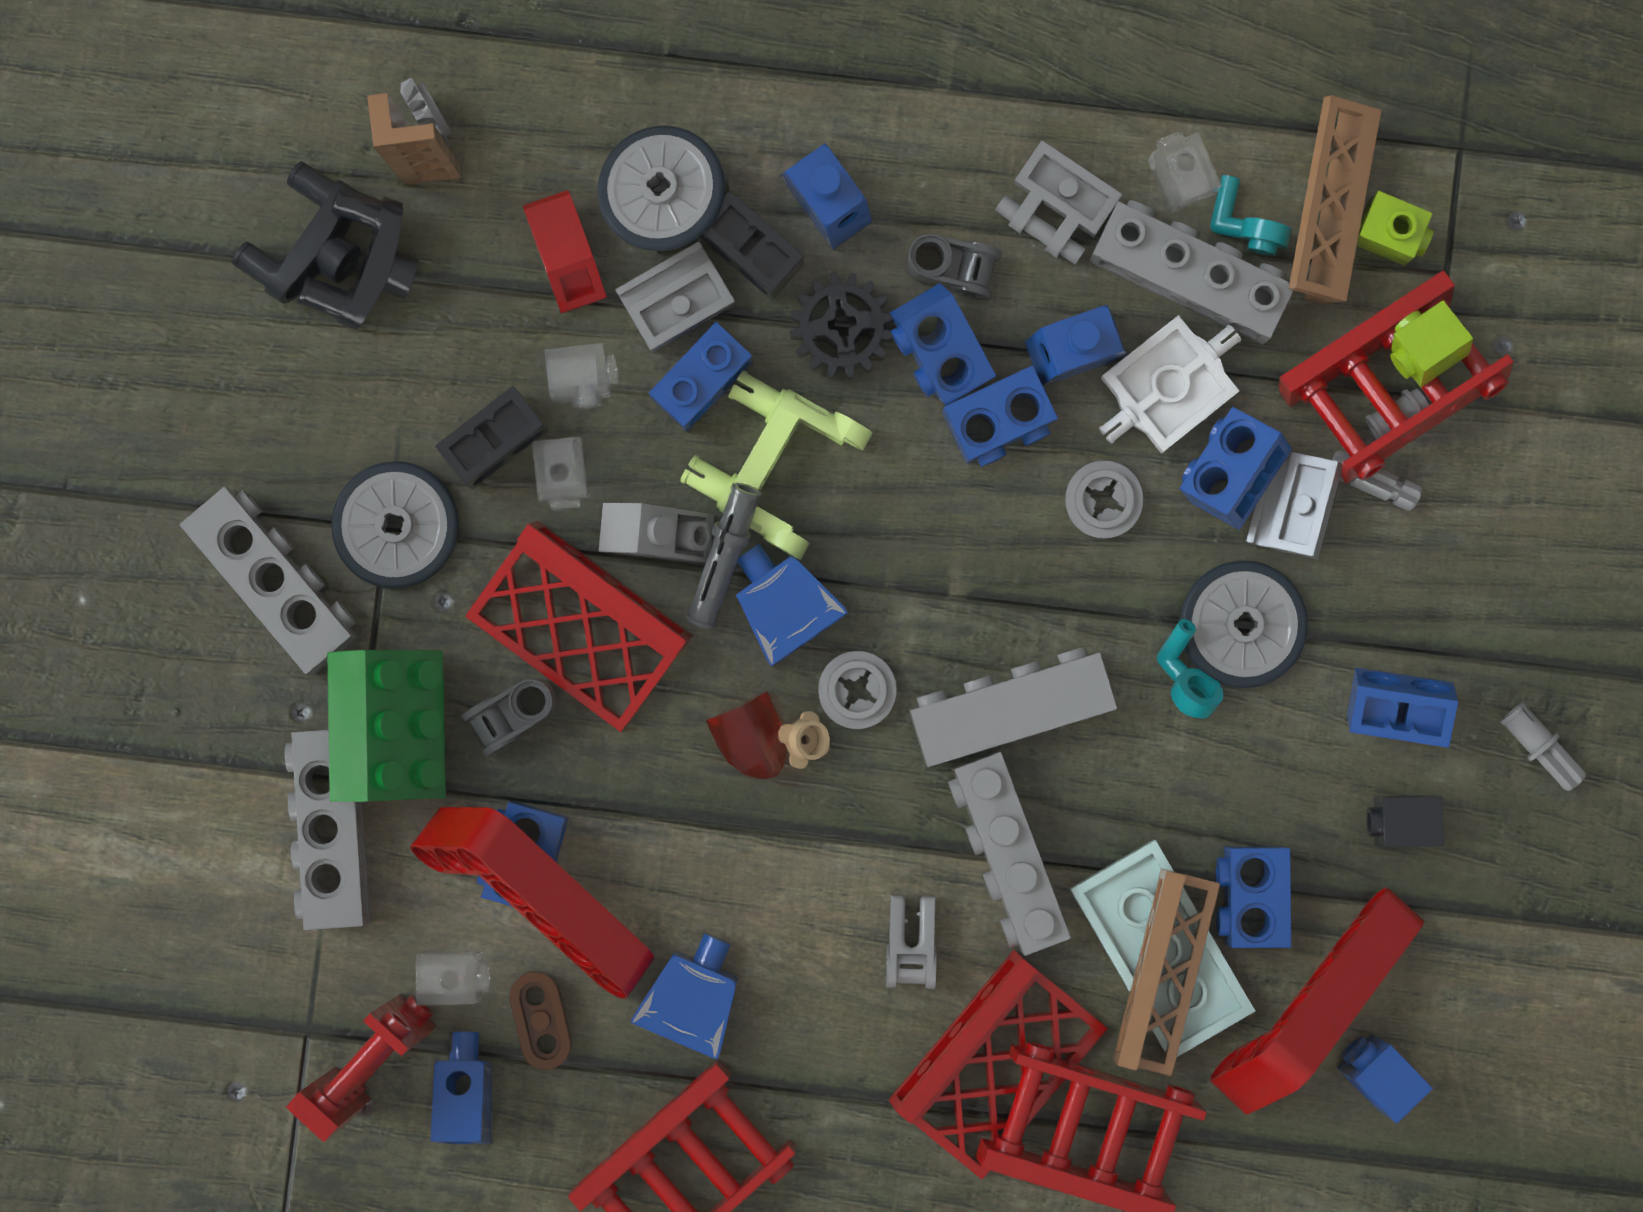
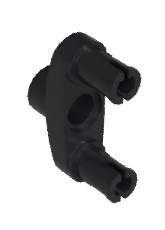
M303 161L297 163L291 170L287 179V185L320 206V209L300 236L285 261H278L248 241L238 248L232 260V264L265 286V292L282 304L289 303L298 297L306 276L316 279L322 274L334 283L342 282L355 267L361 251L359 246L345 238L352 220L331 212V207L340 185L355 191L357 190L341 180L336 182Z
M340 185L336 192L331 212L371 227V233H373L371 242L353 288L349 287L348 291L306 276L300 289L297 303L338 318V324L357 330L367 318L381 291L402 299L406 298L417 271L419 258L397 250L402 224L403 203L383 196L382 200Z

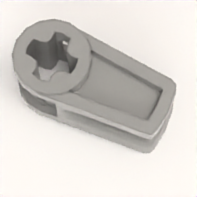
M890 895L889 944H887L886 988H896V983L925 984V989H935V896L924 895L919 901V912L916 913L919 916L918 943L911 948L905 943V923L908 922V919L905 918V898L903 895ZM921 964L922 969H901L899 965Z

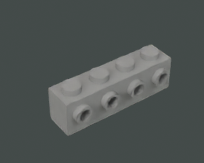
M1129 200L1127 205L1119 201L1117 202L1088 262L1222 326L1230 325L1235 329V332L1262 345L1271 338L1293 290L1288 289L1290 282L1285 281L1287 278L1285 272L1265 263H1261L1259 268L1241 260L1242 252L1227 244L1217 242L1215 247L1197 239L1199 233L1188 225L1173 221L1171 226L1153 218L1155 212L1139 202Z
M1081 647L1057 655L1060 664L1041 670L1039 661L1010 669L1013 679L994 684L992 675L964 683L966 693L947 699L945 690H941L916 698L919 708L909 710L926 767L1116 710L1117 706L1100 652L1088 656L1086 647Z
M997 751L952 768L956 779L948 781V785L957 808L967 807L973 825L966 827L965 830L974 854L984 853L990 871L982 875L992 901L1001 899L1008 917L1000 920L1009 947L1012 948L1018 945L1022 954L1026 956L1071 939L1001 752Z

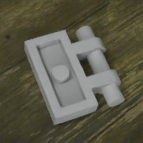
M1041 140L1013 183L1028 193V196L1020 205L1005 195L995 211L1010 221L1008 226L1018 233L1024 230L1045 244L1046 248L1044 250L1057 258L1060 254L1073 264H1076L1086 249L1070 237L1078 227L1094 238L1122 194ZM1041 203L1065 218L1058 230L1034 214Z

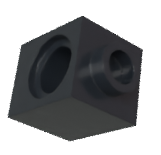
M1442 796L1374 797V807H1368L1366 821L1369 837H1375L1376 846H1444Z

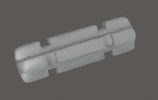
M1337 451L1331 460L1342 464L1350 456L1344 451ZM1384 469L1363 481L1358 476L1350 483L1351 486L1384 501L1390 498L1393 500V505L1407 511L1415 508L1422 493V488L1419 485L1406 479L1402 482L1398 481L1399 476Z

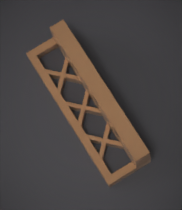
M388 93L367 95L373 147L403 185L461 178L460 163L433 123L410 126Z
M1333 95L1326 96L1323 99L1288 288L1306 293L1305 301L1320 305L1347 301L1382 111ZM1337 111H1339L1337 127L1335 129L1334 127L1336 122ZM1330 162L1328 176L1326 177L1327 165ZM1321 211L1319 224L1317 225L1318 214ZM1312 259L1311 268H1310V273H1309V279H1308V281H1307L1306 279H1307V273H1308L1309 263H1310V260Z
M1161 868L1113 1056V1061L1117 1066L1136 1071L1138 1068L1172 1076L1220 883ZM1187 885L1206 890L1201 911L1184 920L1178 911L1183 886ZM1175 918H1176V920H1177V922H1178L1179 924H1177V925L1174 926V922H1175ZM1198 921L1196 933L1193 936L1188 926ZM1183 930L1192 945L1190 956L1187 960L1171 968L1166 959L1170 938ZM1163 966H1164V968H1165V970H1166L1167 972L1161 974V973H1162ZM1186 969L1183 984L1181 985L1176 974ZM1171 978L1180 993L1178 1004L1175 1008L1159 1016L1153 1006L1158 985ZM1152 1014L1154 1020L1149 1022ZM1174 1017L1171 1032L1169 1033L1164 1022ZM1159 1026L1168 1041L1163 1062L1141 1057L1146 1033Z

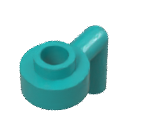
M1222 175L1210 221L1212 232L1249 242L1247 250L1262 255L1276 256L1277 249H1287L1292 232L1291 227L1266 219L1252 217L1240 219L1232 217L1241 179Z
M1181 619L1157 653L1156 659L1162 669L1174 681L1170 693L1177 708L1183 714L1190 717L1208 718L1223 700V689L1218 681L1206 675L1200 669H1188L1179 658L1196 632V626L1191 621Z

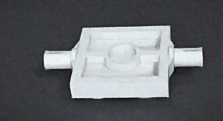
M1179 315L1102 375L1101 379L1117 398L1121 411L1103 426L1099 427L1101 433L1105 435L1117 424H1120L1116 430L1106 437L1113 444L1116 439L1134 426L1144 432L1160 453H1163L1239 392L1238 388L1224 372L1221 359L1219 358L1238 342H1241L1239 334L1236 333L1224 344H1221V341L1235 331L1232 326L1227 325L1226 328L1206 342L1204 339L1193 334Z

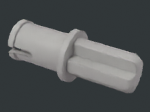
M1524 701L1501 719L1500 723L1530 753L1527 756L1528 760L1532 761L1536 758L1563 789L1570 791L1585 779L1586 774L1582 768L1557 742L1560 735L1557 732L1552 734L1527 707Z

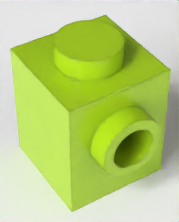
M1378 190L1369 199L1362 215L1357 246L1405 266L1414 259L1415 255L1422 257L1427 250L1434 230L1427 228L1433 213Z
M1441 301L1423 314L1419 311L1409 314L1397 324L1391 348L1393 353L1390 354L1394 366L1404 378L1408 379L1412 376L1417 384L1423 387L1470 354L1473 337L1447 304Z

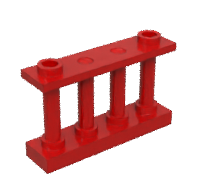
M1444 270L1280 376L1279 394L1288 406L1292 407L1301 400L1305 404L1311 403L1350 456V458L1342 462L1341 478L1346 484L1358 476L1362 481L1372 477L1385 466L1386 462L1384 459L1480 396L1484 400H1488L1500 393L1509 384L1507 379L1510 376L1514 363L1511 357L1507 354L1492 365H1489L1472 342L1470 354L1461 361L1473 377L1450 392L1438 377L1420 387L1432 404L1408 419L1367 365L1369 362L1368 356L1382 347L1385 350H1391L1393 336L1396 333L1395 327L1406 316L1415 311L1423 314L1441 301H1444L1451 308L1449 303L1452 302L1455 284ZM1342 373L1345 377L1351 376L1391 429V431L1368 446L1326 391L1329 387L1327 383Z
M402 994L372 1011L363 1022L375 1033L341 1071L337 1067L332 1068L299 1091L285 1108L319 1139L325 1142L358 1115L369 1103L371 1098L364 1093L367 1089L365 1083L395 1050L401 1056L404 1055L437 1027L430 1020L433 1015L432 1011L417 997L411 995L406 999Z
M1028 1041L1026 1048L1012 1044L1009 1051L1011 1058L1015 1064L1025 1067L1003 1135H997L996 1141L981 1138L976 1153V1158L981 1168L1126 1212H1174L1176 1205L1168 1194L1164 1193L1165 1187L1161 1184L1183 1116H1189L1202 1121L1205 1119L1207 1111L1197 1100H1194L1196 1094L1168 1084L1166 1091L1059 1059L1054 1057L1056 1052L1054 1049L1039 1043ZM1045 1072L1071 1080V1084L1050 1149H1045L1043 1154L1039 1155L1025 1151V1144L1021 1141L1043 1073ZM1090 1087L1117 1094L1118 1097L1096 1164H1090L1088 1170L1072 1165V1159L1068 1155ZM1139 1101L1165 1110L1143 1178H1137L1134 1184L1118 1179L1119 1173L1115 1171L1136 1103Z
M717 1059L575 1185L567 1197L580 1212L590 1203L596 1209L601 1206L605 1212H632L616 1194L619 1188L613 1183L629 1170L633 1176L638 1173L671 1212H698L653 1161L656 1155L651 1149L666 1137L670 1143L674 1140L724 1196L709 1212H731L767 1179L772 1184H775L794 1167L795 1164L790 1158L795 1155L796 1146L789 1139L777 1151L727 1095L729 1089L725 1083L730 1079L731 1072ZM701 1104L707 1110L712 1107L761 1163L740 1184L690 1128L692 1122L688 1116Z

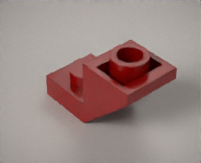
M569 190L523 205L522 207L534 242L545 267L560 312L564 313L607 298Z

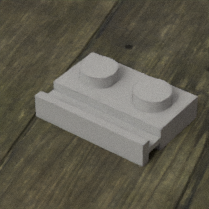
M700 241L615 289L652 353L735 305L732 295Z
M1295 452L1290 453L1255 506L1246 542L1251 545H1259L1318 560L1339 483L1342 464L1329 459Z

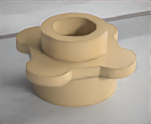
M812 711L803 712L798 721L793 724L782 725L778 732L779 741L786 745L790 753L789 763L794 768L803 769L808 765L809 760L819 759L829 751L830 737L828 730L819 722L818 715ZM805 735L806 743L802 744L801 738Z

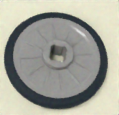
M675 126L648 127L623 139L608 155L598 180V202L608 226L625 242L651 251L673 250L685 246L700 237L716 219L721 209L725 192L723 169L713 149L698 135ZM663 180L667 181L670 188L661 193V196H656L652 192V188H655Z
M392 461L368 467L355 475L346 484L335 503L331 529L337 553L352 573L372 585L398 589L414 586L426 581L445 565L457 541L459 520L453 497L438 477L418 465ZM391 515L402 517L405 520L401 528L402 532L399 535L386 532L389 522L388 518Z
M1255 561L1228 562L1205 573L1197 580L1186 596L1180 620L1187 619L1196 626L1195 634L1185 647L1192 662L1203 673L1219 683L1236 688L1259 687L1273 682L1284 675L1298 660L1304 648L1308 631L1305 604L1294 584L1273 567ZM1243 613H1246V616L1254 622V628L1250 629L1245 636L1242 635V632L1237 627H1234V620H1237Z

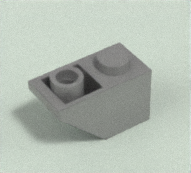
M603 503L599 552L706 563L712 547V529L715 514L643 503Z

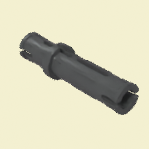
M732 483L731 492L721 521L714 523L712 535L715 538L690 610L686 615V619L698 627L705 629L716 628L717 618L730 586L742 547L748 546L752 537L748 530L759 499L762 497V492L755 487L744 483Z

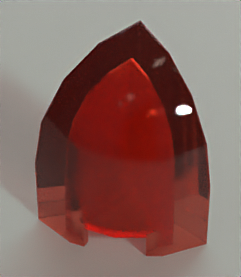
M767 691L746 700V703L726 712L723 711L706 720L717 747L727 762L742 774L757 779L776 777L783 769L787 751L786 745L781 743L778 738V732L782 725Z

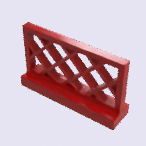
M539 521L529 523L518 537L517 544L465 617L619 732H622L677 656L690 642L693 635ZM524 553L539 564L542 584L517 588L514 566ZM549 572L561 581L551 583ZM507 578L509 589L498 590ZM569 586L579 594L582 613L556 617L552 589ZM544 590L548 618L523 621L518 594ZM510 595L514 623L497 625L482 614V611L493 597ZM588 601L600 610L590 612ZM608 615L618 622L621 642L595 646L591 618ZM583 619L587 647L562 650L557 623ZM549 624L554 652L536 654L527 647L524 628ZM516 629L517 639L505 630ZM627 630L639 639L629 641ZM649 645L663 656V659L653 672L634 675L630 647ZM622 648L626 676L600 679L596 652ZM588 653L593 681L575 683L565 674L563 657ZM555 658L556 668L544 659ZM648 679L637 693L635 681ZM627 682L631 703L624 713L619 716L605 705L602 686ZM594 687L595 697L584 690V688Z
M1013 949L894 1092L889 1102L900 1116L910 1124L913 1123L982 1180L990 1170L981 1168L979 1162L965 1152L964 1133L990 1130L991 1140L996 1141L998 1129H1005L1008 1119L997 1120L995 1095L1016 1093L1019 1084L994 1085L993 1061L1012 1058L1009 1054L1010 1050L992 1052L991 1034L998 1026L1016 1024L1018 1046L1026 1048L1024 1023L1050 1020L1052 1046L1047 1047L1056 1051L1054 1057L1061 1059V1053H1069L1064 1060L1079 1064L1108 1028ZM1037 982L1048 991L1050 1012L1024 1014L1022 997ZM1057 999L1070 1010L1058 1011ZM1015 1007L1016 1015H1015V1016H1007V1015L1011 1012V1010ZM1079 1017L1090 1026L1078 1043L1060 1045L1058 1019ZM984 1044V1053L976 1054ZM985 1062L987 1087L960 1090L959 1073L967 1064ZM1020 1065V1078L1025 1067ZM1051 1075L1046 1081L1040 1082L1027 1125L1065 1081L1064 1078ZM952 1083L953 1091L944 1092ZM988 1096L990 1121L963 1124L961 1099ZM954 1100L956 1125L934 1127L923 1118L935 1102ZM956 1134L957 1145L945 1135Z

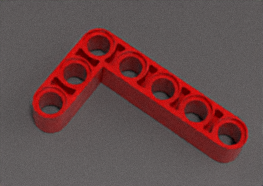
M440 807L410 846L412 853L421 862L437 872L479 875L605 991L618 998H628L655 958L653 953L517 825L505 815L492 808Z
M1384 887L1362 908L1272 1029L1232 1051L1216 1067L1209 1081L1245 1115L1297 1091L1315 1073L1420 931L1425 921L1390 888Z

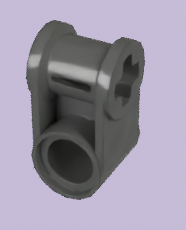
M927 233L919 236L912 242L905 257V267L910 277L919 283L931 286L940 283L947 290L955 294L988 301L992 297L989 285L995 261L1001 260L1002 251L981 243L960 241ZM924 247L936 250L941 258V266L935 270L921 268L915 258L916 252ZM976 262H978V268H977L975 280H973L972 277H973L975 265H976Z
M526 679L502 693L491 696L463 713L461 717L464 722H470L484 745L482 753L487 758L523 737L524 733L555 714L559 704V696L555 687L550 682L544 679ZM530 687L540 689L545 696V706L536 715L527 712L522 703L523 695Z

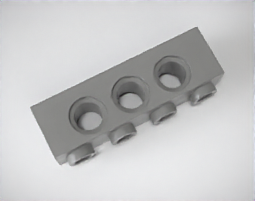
M224 486L179 525L306 675H316L327 665V652L344 651L359 638L351 629L356 624V621L339 601L331 605L323 596L320 590L325 584L309 565L305 564L300 568L288 553L294 548L287 538L276 527L268 531L257 518L262 510L245 490H241L237 494L235 490ZM247 528L253 537L252 546L246 553L238 555L232 548V537L238 530ZM278 565L284 572V582L278 590L269 592L263 584V575L270 566ZM304 602H310L316 611V619L307 629L299 628L294 621L296 608Z
M329 730L291 732L292 742L285 744V764L288 772H294L295 791L288 794V813L291 821H297L298 840L291 843L292 867L294 870H300L301 890H295L294 893L296 919H303V930L367 925L371 923L363 802H330V791L326 794L321 793L313 785L312 776L314 771L322 765L329 768ZM322 815L332 817L337 823L338 832L331 842L322 841L316 834L315 825ZM325 864L333 865L340 873L341 882L335 891H328L319 883L318 874Z

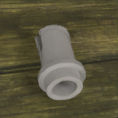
M1417 388L1411 392L1407 389L1401 391L1402 397L1395 401L1408 419L1429 406L1426 398ZM1378 412L1365 417L1367 426L1376 440L1391 431Z

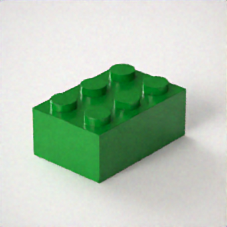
M355 650L327 652L330 802L446 798L443 650Z

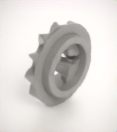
M412 77L402 82L400 92L418 124L433 123L448 147H451L447 137L452 135V132L424 83L422 82L416 86Z
M1096 461L1085 465L1073 475L1068 483L1064 501L1069 519L1078 529L1086 535L1107 539L1125 533L1136 523L1143 507V492L1136 476L1125 466L1113 461ZM1113 481L1115 485L1112 488L1111 499L1117 503L1116 506L1123 509L1122 512L1117 509L1106 508L1096 518L1092 517L1095 512L1096 501L1090 497L1091 494L1085 492V489L1091 492L1093 490L1102 492Z
M864 651L843 653L834 658L822 672L818 687L820 703L825 713L837 724L850 729L868 728L881 722L891 711L896 698V681L889 666L876 655ZM866 671H869L871 674L867 679L866 689L871 693L870 696L876 699L875 704L869 700L865 701L859 698L847 710L844 706L848 701L846 698L849 691L843 687V683L838 681L839 677L856 682L860 676L863 677Z

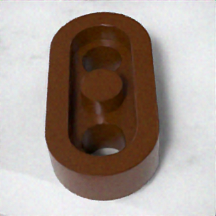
M530 971L520 976L512 985L509 996L511 1009L524 1058L537 1069L550 1070L560 1066L569 1056L572 1048L571 1033L558 983L546 972ZM537 986L544 991L545 999L542 1003L534 1004L528 999L527 993L530 987ZM544 1034L552 1035L556 1040L555 1050L550 1052L542 1050L539 1045L540 1036Z

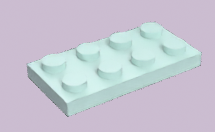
M1154 839L1069 888L1129 992L1160 870L1163 868L1173 871L1157 841ZM1183 888L1178 911L1182 918L1186 920L1196 914L1197 910ZM1175 918L1174 926L1177 925V924H1179V923L1177 922L1176 918ZM1198 921L1188 926L1193 936H1195ZM1183 930L1170 938L1166 959L1171 968L1187 960L1190 956L1192 945ZM1209 931L1177 1057L1255 1012ZM1163 966V969H1162V973H1161V974L1167 972V971L1165 970L1164 966ZM1186 969L1176 974L1181 985L1183 984ZM1171 978L1158 985L1153 1006L1159 1016L1175 1008L1178 1004L1180 993ZM1152 1014L1149 1022L1154 1020ZM1174 1017L1164 1022L1169 1033L1171 1032ZM1159 1026L1152 1029V1032L1163 1051L1166 1052L1168 1041Z

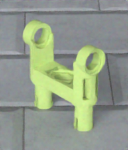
M743 370L737 378L738 384L753 393H749L734 384L728 398L734 399L766 417L765 423L767 425L739 474L734 473L733 476H730L700 459L695 454L688 465L693 470L704 475L705 478H701L685 469L680 482L717 501L716 507L723 513L731 492L732 483H744L761 491L799 422L841 446L846 442L860 450H864L873 433L853 419L838 412L833 414L791 389H782L779 392ZM759 507L756 508L749 529L762 535L763 540L786 554L793 555L798 560L802 559L810 545L808 541L793 533V526Z

